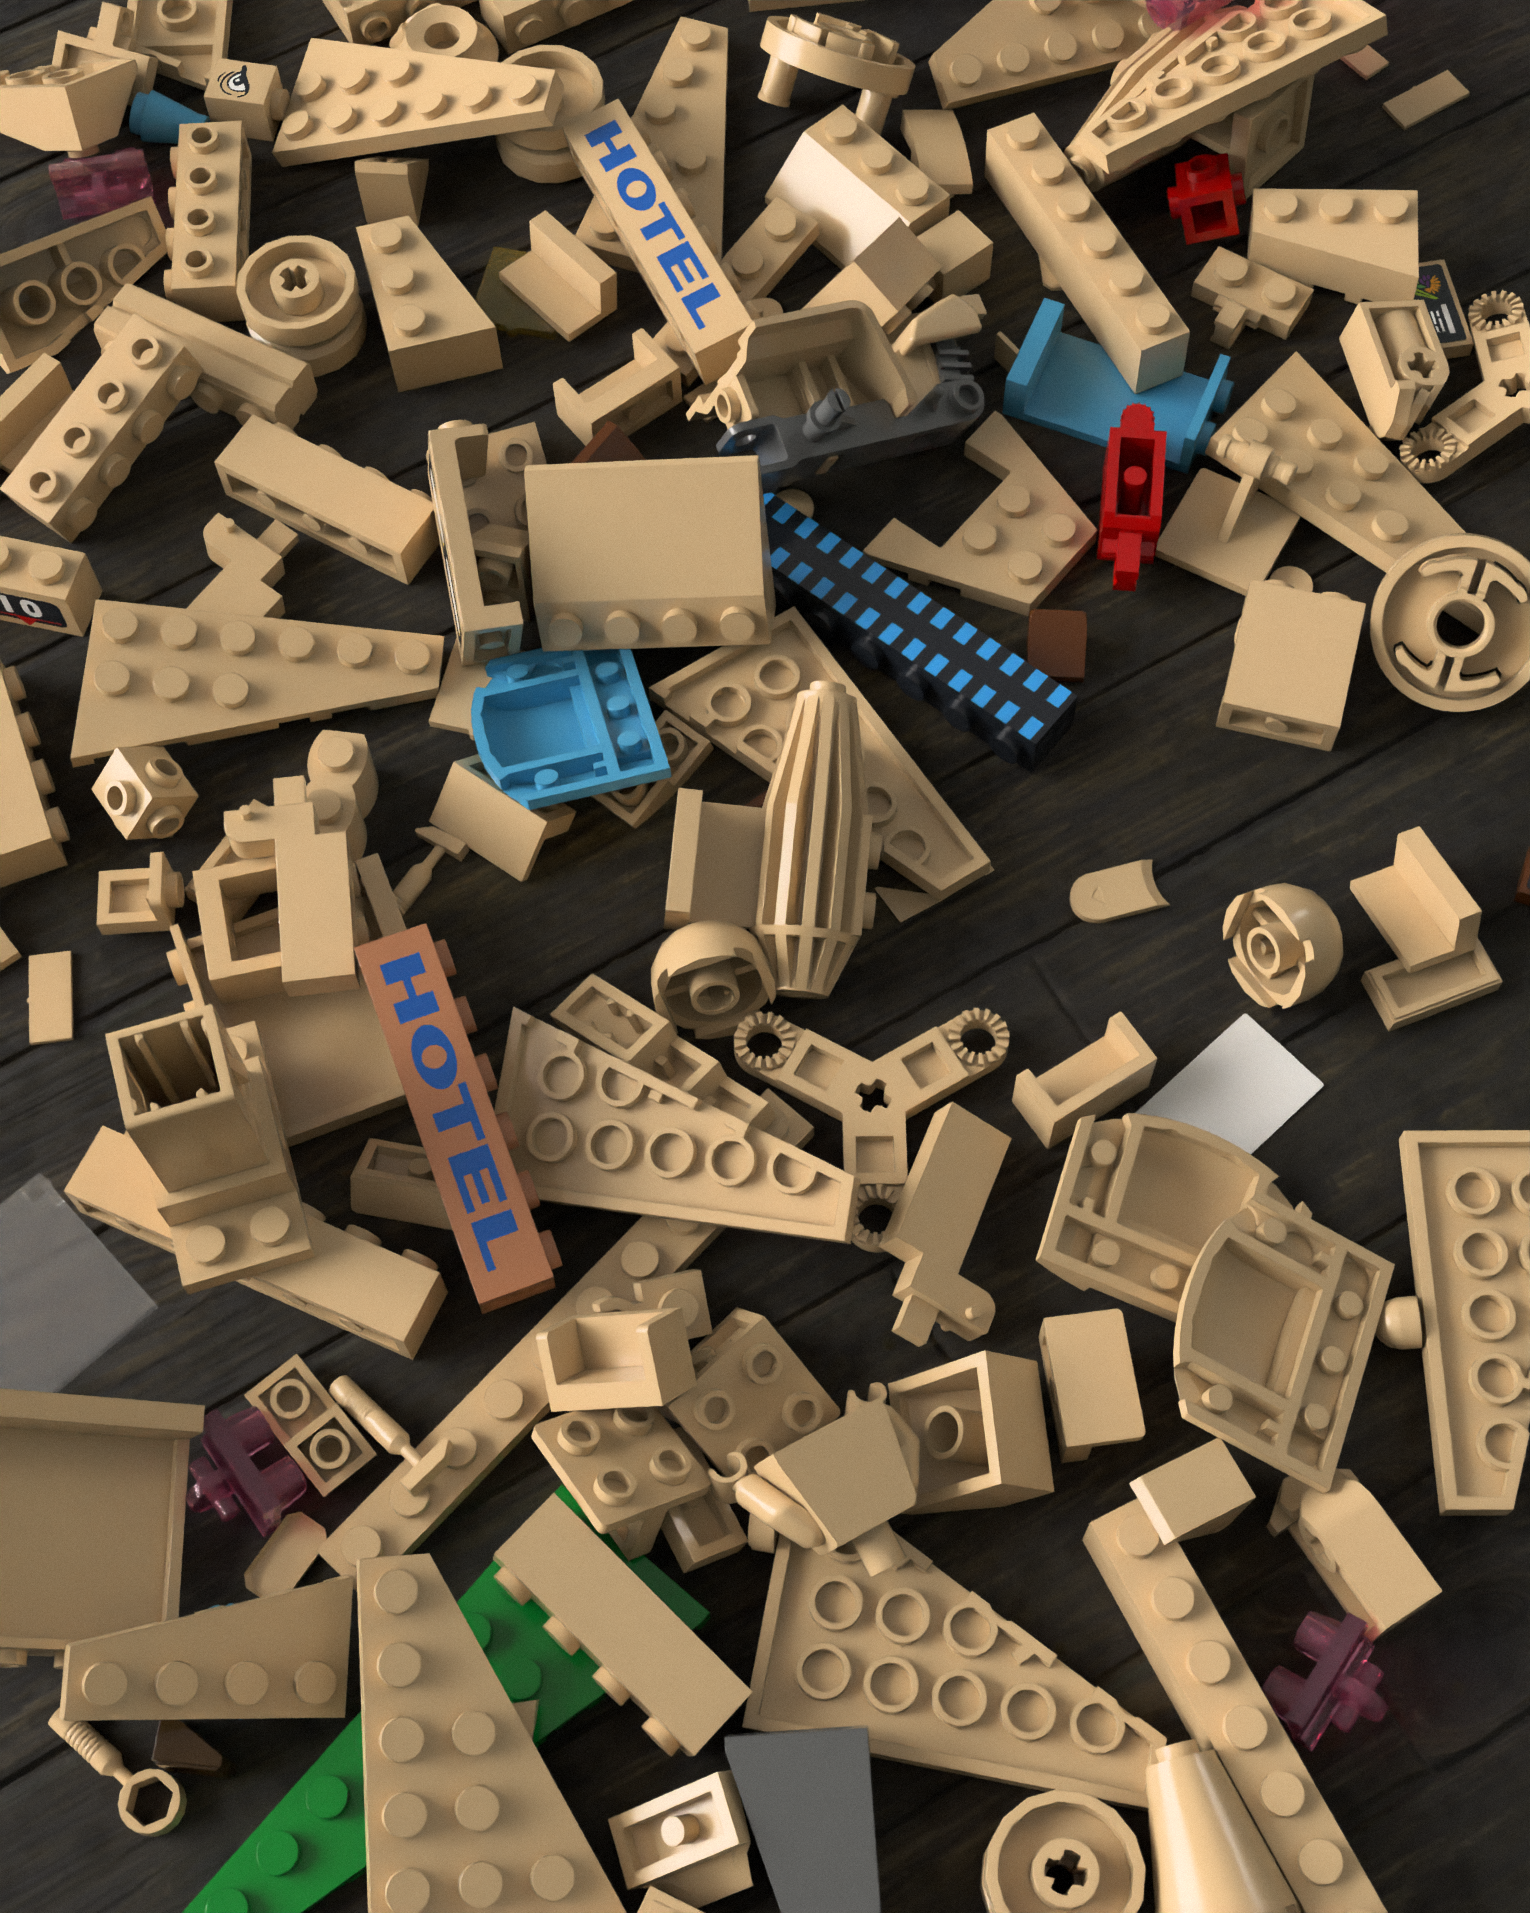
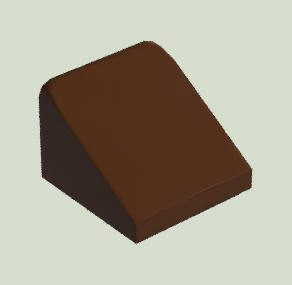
M1031 610L1027 628L1026 662L1055 681L1084 682L1087 613L1073 610Z

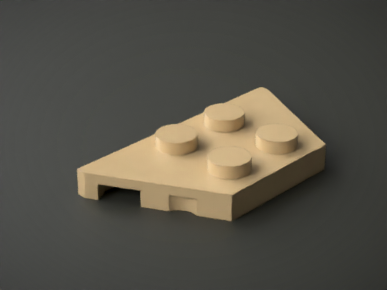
M128 0L127 8L135 12L131 37L136 39V50L134 52L159 59L156 73L206 91L217 59L228 58L233 0Z

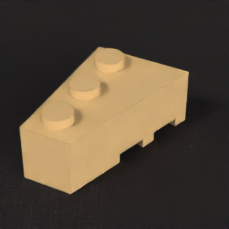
M1253 188L1248 226L1247 259L1312 289L1316 285L1344 293V301L1354 304L1362 302L1363 299L1373 302L1414 300L1419 279L1418 190Z

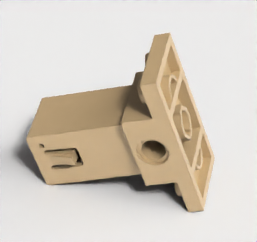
M210 1004L105 1034L125 1128L147 1161L157 1210L170 1227L182 1286L188 1295L315 1257L261 1033L255 1020L225 1028L214 1005Z

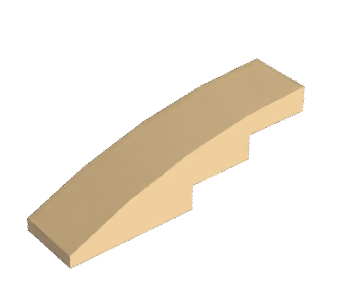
M593 973L550 1014L554 1022L568 1034L762 1131L777 1118L768 1101L727 1077L718 1060L680 1038L669 1020Z

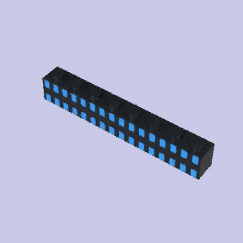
M773 493L763 494L776 607L780 609L795 607L808 622L811 629L825 639L833 638L852 651L854 657L863 666L871 670L878 669L895 680L901 690L910 698L917 701H926L942 712L946 720L953 727L962 732L970 731L988 743L992 751L1000 759L1010 764L1017 763L1032 773L1073 726L1078 696Z

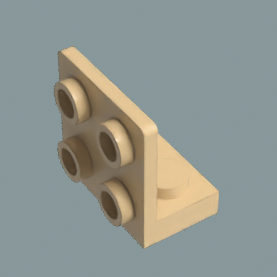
M535 422L488 434L486 475L461 480L471 534L488 524L528 531L524 470L526 465L547 464ZM427 450V453H426L427 463H428V450Z
M738 1307L712 1330L713 1334L707 1335L690 1351L697 1385L667 1404L656 1406L664 1417L683 1427L723 1477L733 1476L728 1469L727 1455L735 1451L742 1453L747 1460L748 1475H758L754 1468L756 1464L773 1453L834 1422L840 1416L839 1407L765 1316Z

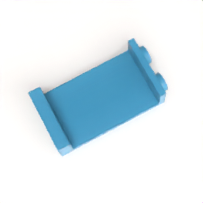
M1044 298L1006 378L1002 413L1107 447L1110 427L1120 428L1123 409H1126L1127 405L1130 406L1132 403L1138 404L1140 402L1142 405L1146 404L1147 407H1151V411H1154V430L1167 431L1165 467L1188 474L1196 454L1207 455L1205 450L1211 437L1215 434L1217 426L1216 423L1210 422L1213 413L1224 414L1234 387V382L1226 380L1231 357L1220 354L1210 379L1183 371V375L1134 394L1101 345L1061 332L1065 304Z

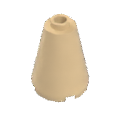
M1196 1739L1155 1749L1159 1763L1145 1768L1155 1913H1301L1295 1896L1215 1750L1200 1752Z

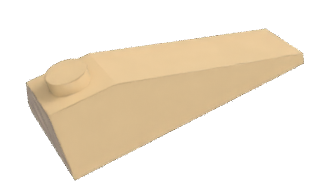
M136 60L83 61L77 64L78 68L55 71L54 65L38 66L35 69L11 75L8 70L0 71V133L44 151H67L69 158H82L98 153V144L118 136L138 71Z
M152 196L0 254V366L7 374L32 365L43 353L49 356L58 354L89 322L94 321L105 310L104 308L113 301L126 283L134 284L167 253L166 229Z

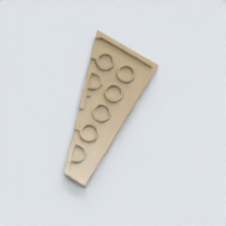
M1254 0L1255 3L1245 11L1238 10L1228 13L1177 54L1179 64L1167 74L1164 71L1157 70L1145 80L1147 90L1136 99H1121L1079 133L1081 151L1108 174L1127 169L1137 160L1158 149L1175 145L1182 137L1208 124L1218 123L1227 118L1230 113L1254 101L1266 99L1273 95L1276 90L1300 78L1312 76L1322 67L1346 55L1362 51L1366 45L1388 35L1386 15L1363 0Z
M311 38L272 153L282 167L549 127L554 124L564 84L556 70Z
M1297 351L1211 437L1205 450L1207 455L1243 477L1244 473L1239 472L1240 465L1216 454L1219 443L1224 435L1228 434L1240 442L1244 441L1249 444L1254 439L1275 448L1274 455L1281 457L1282 460L1298 465L1296 475L1288 486L1282 484L1279 480L1264 476L1260 480L1258 488L1386 573L1400 557L1415 546L1439 536L1466 533ZM1468 553L1452 554L1440 558L1429 559L1422 563V565L1419 567V572L1422 576H1424L1421 568L1424 564H1426L1429 561H1439L1450 557L1467 556ZM1456 602L1444 608L1443 611L1478 634L1482 633L1484 615L1477 606L1468 602Z
M795 607L774 617L770 644L722 646L649 687L651 701L670 712L704 738L770 783L793 713L797 694L804 690H810V683L814 681H832L844 684L846 686V693L857 698L870 815H873L871 833H880L882 836L880 860L939 901L989 873L990 859Z

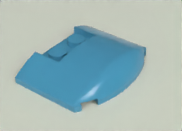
M542 648L490 659L486 665L487 677L492 679L486 688L476 687L471 708V723L475 744L480 759L491 778L509 797L519 802L520 805L532 810L672 777L666 753L631 649L543 651Z

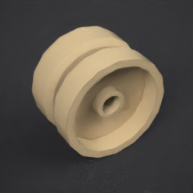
M537 45L519 50L501 63L556 70L564 84L553 126L495 135L502 161L517 176L537 183H562L579 178L582 174L574 162L562 127L605 105L604 83L598 67L582 52L562 45Z
M311 235L286 236L263 245L247 258L239 271L236 293L247 321L246 325L251 338L310 364L314 377L339 370L357 355L366 340L367 318L359 296V286L355 270L348 255L333 242Z
M1056 1789L1026 1798L1003 1817L983 1854L980 1890L987 1913H1137L1144 1898L1146 1867L1136 1835L1115 1809L1087 1793ZM1051 1867H1064L1071 1874L1072 1886L1064 1894H1059L1051 1888L1055 1878L1046 1876Z

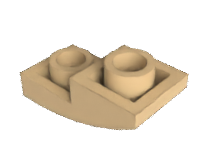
M902 110L900 130L912 151L910 162L950 195V198L954 194H972L973 181L968 153L961 128L953 110Z
M664 710L655 723L672 777L591 796L634 829L660 809L678 791V788L691 777L714 749L709 740L667 710Z
M295 1354L244 1394L323 1497H326L377 1455L298 1354Z

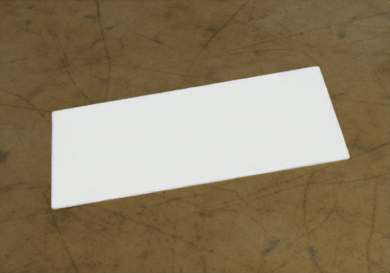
M1245 1013L1144 1104L1136 1114L1164 1117L1187 1123L1217 1135L1252 1154L1311 1099L1324 1084Z

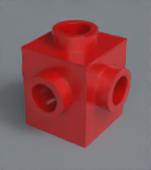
M1228 153L1214 156L1207 154L1199 155L1187 162L1175 164L1177 186L1168 187L1167 193L1172 220L1182 219L1186 245L1240 234L1236 206L1246 204L1242 172L1231 174Z

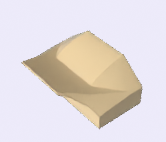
M732 1770L716 1772L608 1819L627 1890L637 1888L649 1889L652 1886L698 1909L753 1886L747 1856L751 1840L740 1793Z

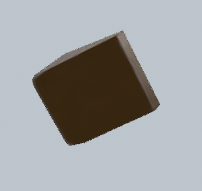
M182 1719L159 1720L151 1759L155 1761V1765L170 1773L231 1779V1776L236 1775L237 1765Z

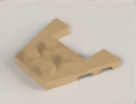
M994 411L965 442L964 456L1002 479L1003 482L942 547L936 546L893 518L863 550V554L881 566L908 573V580L927 586L931 581L961 589L960 596L1029 617L1030 611L1036 609L1095 544L1097 529L1000 413Z

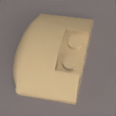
M1127 1113L1122 1119H1110L1094 1122L1096 1115L1081 1117L1075 1127L1036 1261L1052 1273L1083 1291L1093 1288L1176 1323L1180 1301L1191 1269L1203 1246L1225 1219L1247 1208L1245 1202L1260 1192L1293 1209L1278 1187L1272 1183V1181L1279 1177L1276 1173L1248 1152L1206 1130L1176 1120L1146 1114ZM1303 1201L1297 1204L1294 1210L1311 1219L1312 1212Z
M1260 1192L1245 1202L1247 1208L1225 1219L1212 1233L1199 1253L1185 1284L1178 1309L1173 1349L1174 1379L1180 1399L1178 1404L1183 1419L1315 1490L1325 1493L1330 1490L1395 1264Z

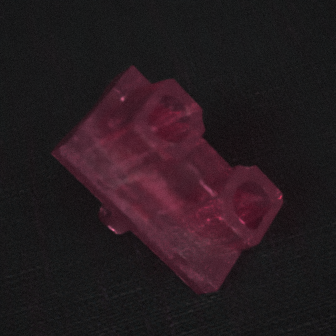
M132 147L116 150L114 154L91 158H66L62 163L49 165V175L58 197L63 220L99 213L103 215L149 196H152L156 204V195L143 149L136 150Z
M257 1406L238 1412L225 1420L218 1409H215L204 1416L203 1429L206 1434L201 1439V1443L218 1469L214 1471L206 1457H200L193 1461L188 1469L197 1483L186 1494L185 1500L194 1513H201L214 1507L222 1521L226 1522L240 1512L239 1507L231 1497L235 1493L262 1536L266 1537L281 1524V1512L306 1492V1479L294 1460L288 1455L264 1470L258 1471L250 1457L274 1443V1434Z
M1309 1611L1296 1632L1294 1645L1298 1652L1318 1662L1312 1673L1305 1680L1279 1665L1273 1669L1262 1687V1691L1275 1714L1287 1722L1294 1741L1311 1751L1315 1748L1330 1721L1342 1731L1350 1733L1360 1715L1369 1720L1381 1722L1389 1708L1386 1702L1374 1692L1382 1680L1384 1672L1377 1666L1366 1662L1375 1648L1373 1642L1364 1634L1368 1624L1349 1612L1341 1623L1336 1619Z

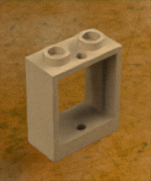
M276 856L260 857L192 871L209 981L221 1005L285 992L286 990L282 983L281 952L239 960L230 900L277 891ZM352 862L355 898L363 897L357 865L355 862ZM357 916L358 946L371 942L366 916ZM359 965L360 976H362L363 973Z

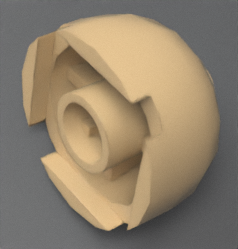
M1287 883L1269 885L1236 896L1226 910L1223 924V939L1226 940L1233 937L1234 949L1237 955L1228 959L1231 971L1244 992L1259 1005L1267 1008L1281 1005L1283 1009L1305 1002L1321 993L1338 973L1343 958L1342 931L1338 919L1331 908L1312 890Z
M706 920L691 923L676 930L662 943L651 967V986L656 1013L669 1020L677 1034L676 1025L686 1029H694L695 1038L714 1039L734 1035L740 1022L745 1021V1017L749 1015L754 1016L756 1012H760V1008L766 1004L768 998L772 1005L776 997L772 966L759 941L745 928L729 921Z

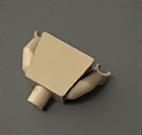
M875 1382L869 1386L868 1402L859 1399L855 1395V1391L849 1390L845 1416L773 1453L756 1464L754 1468L758 1475H748L747 1460L742 1453L737 1451L729 1453L727 1455L728 1469L733 1476L722 1477L714 1469H709L708 1476L712 1483L710 1486L711 1494L721 1503H738L767 1526L803 1548H813L821 1556L852 1541L870 1577L907 1557L887 1520L917 1504L915 1489L919 1485L920 1440L892 1406L885 1405L887 1397L886 1387L882 1383Z

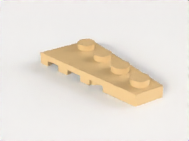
M343 1575L323 1580L321 1583L262 1595L263 1597L228 1606L221 1605L194 1612L195 1614L160 1623L153 1622L65 1644L59 1718L63 1721L345 1718L354 1576Z

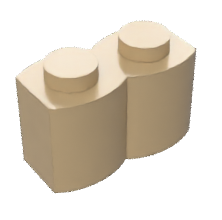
M322 730L314 740L308 755L307 768L311 781L306 786L307 802L314 803L319 818L320 834L346 831L351 845L352 862H355L362 858L365 851L367 830L364 818L370 813L377 799L379 788L378 775L364 734Z

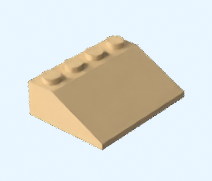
M759 455L526 465L524 476L533 602L543 651L770 644L776 600Z

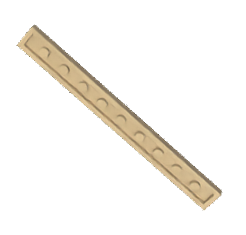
M769 1088L762 1093L760 1097L769 1102L777 1117L764 1132L802 1149L813 1138L814 1126ZM642 1216L415 1448L424 1457L444 1437H448L454 1445L449 1465L414 1497L400 1482L413 1468L404 1459L316 1549V1552L340 1576H354L353 1589L356 1592V1560L358 1558L411 1555L551 1410L536 1341L537 1334L572 1315L600 1313L593 1311L592 1303L599 1298L613 1296L624 1298L630 1302L636 1301L633 1282L685 1271L726 1227ZM611 1310V1311H609V1312H601V1313H611V1312H616V1311H615V1310Z

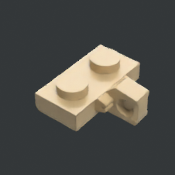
M102 2L97 28L90 27L87 38L58 30L52 65H54L55 71L78 68L77 64L83 61L135 59L138 71L127 105L132 106L138 92L149 94L153 90L159 59L134 52L136 50V39L131 37L135 12L119 5Z
M1218 246L1195 279L1191 296L1213 306L1212 310L1219 312L1214 321L1215 330L1210 341L1229 350L1246 325L1253 329L1259 327L1286 340L1308 308L1314 289Z

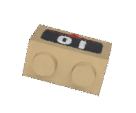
M0 536V620L84 637L94 613L95 601L100 598L103 591L86 554Z

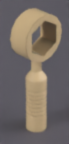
M60 1708L54 1712L48 1721V1725L62 1739L66 1740L75 1751H78L101 1775L114 1776L123 1785L119 1795L118 1808L120 1817L128 1828L143 1836L157 1837L167 1834L179 1824L185 1814L187 1799L185 1789L177 1778L159 1769H146L133 1775L123 1765L121 1752L100 1735L87 1721H63L59 1718ZM161 1781L173 1792L167 1816L145 1825L133 1814L138 1790L149 1784Z

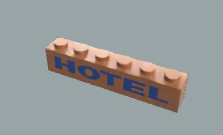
M424 923L354 947L482 1314L555 1288L552 1270L563 1266L550 1229L540 1233L537 1232L530 1210L541 1206L529 1170L520 1173L515 1171L509 1150L518 1148L519 1143L508 1112L505 1111L495 1115L487 1092L498 1089V1085L487 1054L483 1053L474 1057L467 1034L476 1032L477 1027L466 996L453 999L446 978L456 975L457 972L445 939L433 942L427 924Z

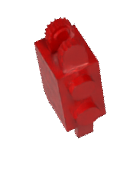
M1140 402L1138 404L1132 403L1130 406L1127 405L1126 409H1123L1120 428L1110 427L1103 466L1097 559L1114 561L1112 590L1133 592L1136 590L1140 563L1153 564L1162 519L1167 431L1154 430V411H1151V407H1147L1146 404L1142 405Z

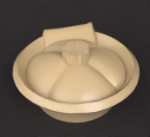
M433 3L409 17L405 23H401L396 34L389 42L390 48L492 62H497L499 55L497 41L486 26L474 20L465 10L440 3Z

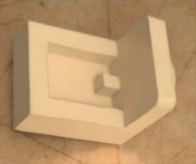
M164 852L150 853V868L99 871L96 925L102 935L170 931L169 927L175 925V908H180L184 905L185 893L181 872H173Z

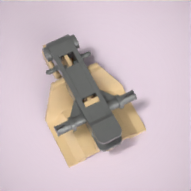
M951 294L917 315L892 345L889 343L872 309L865 303L857 300H846L753 319L738 340L741 350L737 353V359L727 373L719 378L718 385L713 392L701 394L697 397L687 411L686 416L688 421L717 415L720 421L726 424L728 430L716 444L719 455H730L747 450H753L759 455L763 494L771 492L777 495L781 487L788 486L793 481L950 445L958 440L981 415L984 409V393L981 387L974 382L973 375H965L972 368L971 362H963L969 356V351L961 350L960 347H957L954 339L980 332L982 325L979 319H983L987 314L979 294L961 297Z

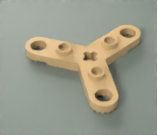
M1504 290L1501 291V294L1491 291V296L1483 294L1481 295V300H1474L1473 306L1469 307L1470 333L1474 342V349L1483 382L1432 417V422L1426 427L1420 428L1419 432L1416 433L1414 431L1410 433V438L1406 437L1403 440V445H1400L1401 464L1419 483H1433L1448 477L1522 423L1530 424V325L1520 296L1516 298V294L1513 292L1507 295V291ZM1495 314L1508 315V320L1502 319V324H1499V321H1495V325H1492V321L1486 324L1485 319ZM1518 388H1524V389H1526V390L1519 391V392L1517 393L1516 397H1509V396H1507V395H1513V394L1517 391ZM1428 450L1441 452V457L1436 456L1435 462L1433 459H1429L1430 463H1426V460L1422 459L1420 463V460L1416 458L1420 453Z
M973 1008L972 1011H962L961 1015L956 1016L938 1028L935 1026L873 1062L807 1028L804 1030L784 1020L782 1016L774 1015L772 1012H768V1014L756 1012L754 1016L749 1015L745 1017V1021L740 1022L737 1026L733 1043L736 1061L744 1071L842 1121L843 1170L860 1179L851 1241L865 1251L880 1253L886 1252L879 1247L885 1231H882L881 1234H878V1232L872 1234L868 1229L864 1230L863 1225H860L858 1217L861 1211L870 1205H883L890 1209L892 1213L895 1209L908 1178L906 1120L998 1068L1007 1056L1010 1038L1006 1022H1003L997 1013L993 1014L991 1010L986 1008L985 1011ZM983 1029L994 1037L996 1044L992 1047L991 1051H986L984 1055L982 1053L975 1055V1052L971 1051L969 1053L966 1047L963 1048V1043L960 1039L968 1030ZM762 1032L772 1033L781 1040L782 1048L778 1050V1054H773L771 1058L769 1056H766V1059H762V1056L757 1058L753 1052L750 1053L747 1047L751 1037ZM875 1088L882 1089L884 1091L883 1102L888 1105L887 1108L876 1105L871 1112L864 1111L862 1109L863 1098L859 1093L862 1092L870 1095Z

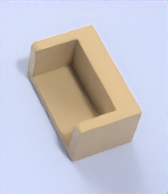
M643 328L632 334L634 360L582 393L578 394L564 378L553 383L557 415L585 446L608 420L618 425L625 435L629 436L682 402L680 367Z
M1118 1012L1109 1018L1105 1036L1037 1078L1029 1069L1016 1076L1012 1102L1048 1150L1074 1134L1077 1121L1081 1117L1096 1115L1095 1121L1149 1087L1157 1057L1122 1012Z
M681 1307L572 1315L539 1332L536 1336L551 1412L663 1406L697 1385Z

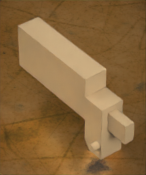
M217 513L205 526L203 536L209 558L222 567L223 570L186 609L280 619L285 613L283 596L273 590L272 587L285 574L283 558L299 542L298 534L275 519L256 539L238 527L233 519L226 518Z
M304 775L274 778V806L250 808L248 805H242L239 810L224 811V830L234 853L239 857L250 859L276 856L282 983L288 997L361 989L359 962L354 951V947L358 946L352 852L346 831L320 834L319 818L314 803L307 802Z
M953 1101L934 1113L879 1245L885 1251L905 1262L892 1296L903 1302L892 1332L918 1347L927 1343L935 1322L940 1324L943 1331H952L965 1340L971 1341L988 1333L995 1315V1304L990 1294L958 1273L1012 1138Z

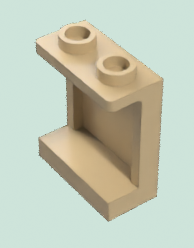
M1251 579L1242 609L1241 622L1216 727L1330 752L1341 726L1366 603L1353 601L1348 596L1338 592H1323L1320 594L1297 589L1281 580L1259 581Z

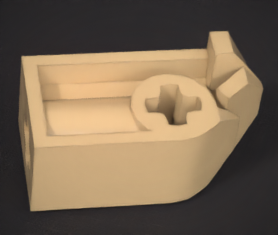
M1424 300L1359 302L1339 340L1370 423L1368 428L1380 441L1404 440L1414 422L1420 425L1441 391L1450 373L1449 365Z
M1336 1468L1330 1490L1325 1493H1321L1291 1476L1283 1479L1272 1515L1266 1526L1274 1538L1288 1529L1368 1644H1371L1423 1609L1442 1592V1589L1379 1502L1358 1482V1478L1350 1469Z

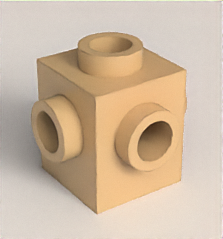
M164 746L117 747L91 788L113 820L116 828L126 840L173 837L182 827L184 818L198 798V794L184 776L181 767L171 758Z

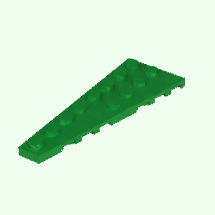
M563 1484L560 1485L554 1493L692 1631L700 1630L711 1618L708 1610L646 1556L642 1555L628 1561L609 1533H599L568 1489ZM493 1561L458 1600L457 1604L511 1703L539 1699L533 1735V1743L537 1748L547 1741L546 1738L581 1712L587 1708L590 1710L605 1699L607 1693L592 1678V1675L600 1667L581 1648L572 1656L569 1655L542 1627L550 1617L535 1601L530 1598L521 1606L494 1579L493 1576L501 1567ZM361 1711L182 1913H306L346 1883L350 1884L367 1871Z

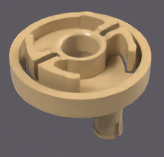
M821 13L816 14L814 23L793 14L790 17L769 16L760 47L771 54L761 91H759L757 97L776 106L789 107L790 97L800 68L818 76L863 89L855 115L881 136L892 98H898L899 95L907 94L916 66L912 61L897 53L898 42L870 29L861 30L862 26Z
M1455 533L1429 539L1400 557L1382 579L1373 600L1370 617V635L1374 654L1380 668L1390 682L1400 692L1415 702L1433 709L1450 712H1468L1490 707L1502 702L1520 690L1530 680L1529 560L1519 551L1498 539L1472 533ZM1468 553L1467 556H1457L1445 558L1439 561H1429L1426 564H1424L1421 568L1424 576H1422L1419 572V567L1422 565V563L1429 559L1440 558L1452 554ZM1496 561L1506 567L1517 580L1521 581L1525 585L1527 593L1520 583H1517L1504 569L1494 564V562ZM1511 592L1517 597V599L1519 600V602H1517V600H1516L1515 597L1511 594ZM1456 602L1471 603L1477 606L1484 615V628L1480 636L1472 643L1463 646L1447 643L1440 637L1437 631V620L1444 608ZM1403 641L1406 647L1422 662L1428 664L1430 663V661H1432L1431 666L1425 667L1424 665L1420 664L1406 651L1403 645H1399L1396 647L1395 655L1393 649L1394 645L1398 642ZM1496 667L1501 672L1500 677L1496 671L1473 677H1462L1459 675L1460 671L1462 674H1476L1492 670Z

